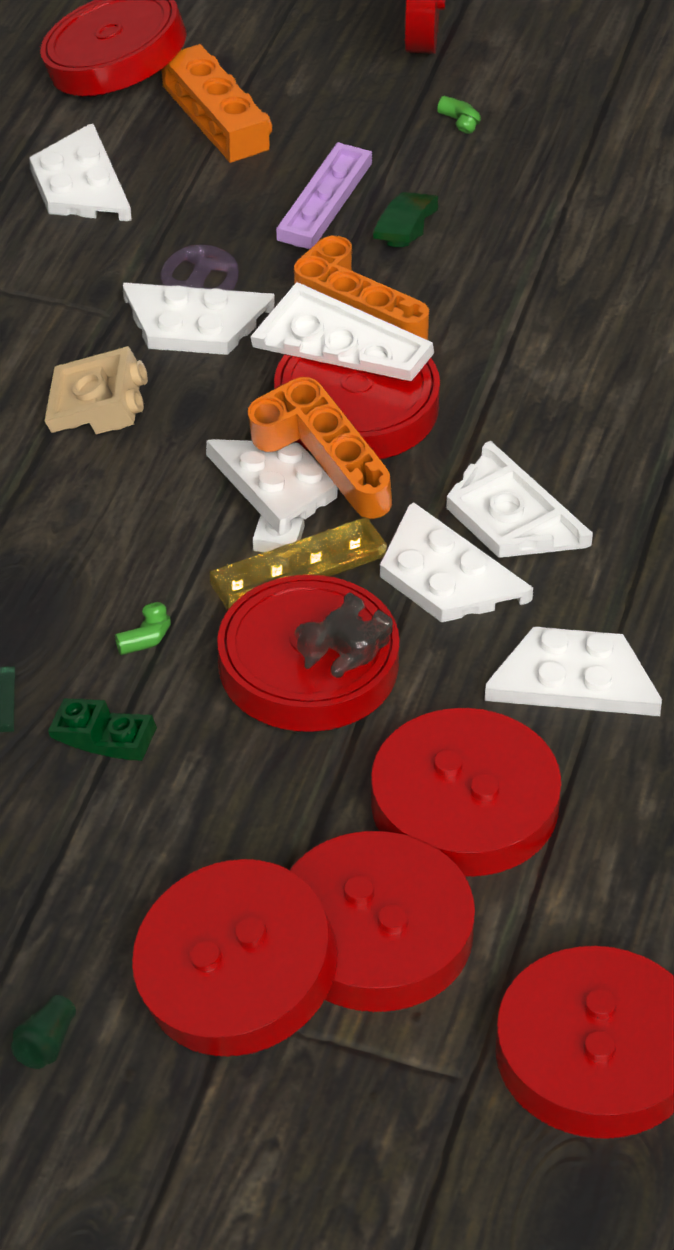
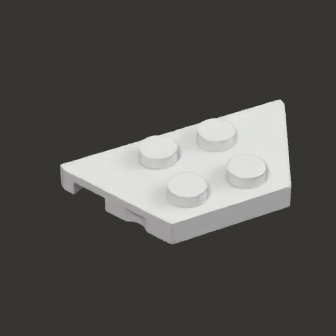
M94 124L81 128L29 157L30 170L49 214H75L81 217L96 218L97 211L118 213L119 221L131 220V207Z
M136 283L123 284L124 300L126 303L129 302L133 310V319L137 327L142 329V337L148 349L228 355L239 344V340L242 337L248 336L256 328V319L263 312L270 314L275 307V295L270 293Z
M207 440L206 455L278 534L289 531L290 521L299 515V517L307 519L316 512L317 508L326 506L337 498L338 487L321 465L300 443H291L280 450L265 452L255 447L252 441Z
M492 441L484 444L482 456L477 463L468 466L463 473V480L456 483L447 495L446 509L499 558L583 549L592 545L593 533Z
M415 503L409 505L380 564V577L441 622L459 619L471 613L482 614L495 611V603L517 598L519 604L522 605L529 603L533 599L532 586Z
M533 627L488 680L485 688V701L651 716H660L662 704L660 695L624 635L614 633Z

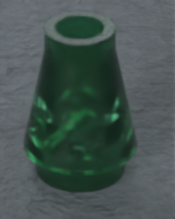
M60 995L52 996L41 1009L14 1030L11 1049L16 1059L23 1065L33 1069H41L47 1064L56 1061L70 1022L76 1015V1008L69 999Z

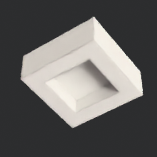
M260 515L253 537V551L295 557L304 530V518L299 517V515L290 521V530L286 533L278 534L264 517Z

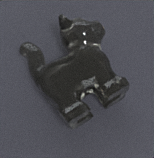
M349 592L344 596L343 604L338 609L331 611L322 622H306L300 624L295 630L297 649L305 657V668H311L327 653L329 648L341 655L334 660L330 670L331 674L336 678L342 677L348 670L368 664L374 659L378 650L389 643L390 634L393 632L392 618L377 610L371 620L363 621L358 614L364 608V603L362 599Z

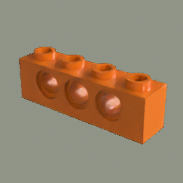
M201 44L180 50L176 57L162 68L163 87L230 163L269 150V134L272 133V124L269 116L254 104L251 96L248 93H244L236 84L234 77L231 74H227L219 65L216 57L211 56Z

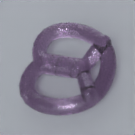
M191 245L176 251L167 259L161 270V281L164 286L203 289L217 288L232 291L239 276V267L235 258L227 251L210 245ZM184 260L196 265L187 280L181 281L173 278V271ZM211 270L227 271L226 278L221 285L214 288L203 286Z

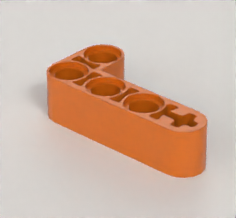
M341 236L324 237L294 264V285L296 282L428 340L429 308L427 305L351 271L352 244L348 239Z
M299 377L262 395L250 404L248 419L251 439L255 447L265 452H274L300 439L358 514L368 519H376L389 512L392 507V493L388 469L319 382L313 378Z

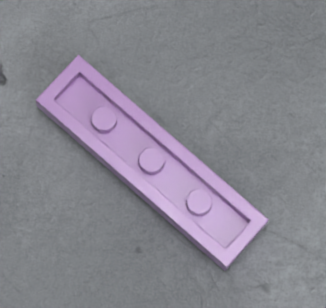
M337 142L278 225L277 241L311 249L319 241L371 166L372 151Z

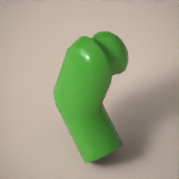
M445 95L440 99L438 104L439 114L458 119L456 126L463 133L470 134L475 131L476 125L480 124L481 115L469 103Z
M161 602L147 604L142 611L145 620L139 628L115 634V641L120 655L152 648L161 642L171 625L170 616L166 614L165 604Z

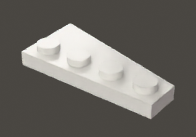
M298 282L295 283L250 336L252 347L408 381H412L434 354L433 342Z

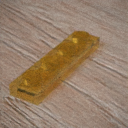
M365 517L210 571V584L227 610H229L246 592L263 583L295 575L332 576L383 558L386 554L387 544L369 519Z

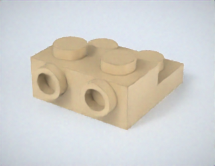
M127 346L55 366L45 416V423L50 431L53 433L68 428L74 429L83 424L90 423L97 435L134 425L135 414L142 412L144 409L143 398L139 388L148 382L147 371L143 362L137 361L131 349Z

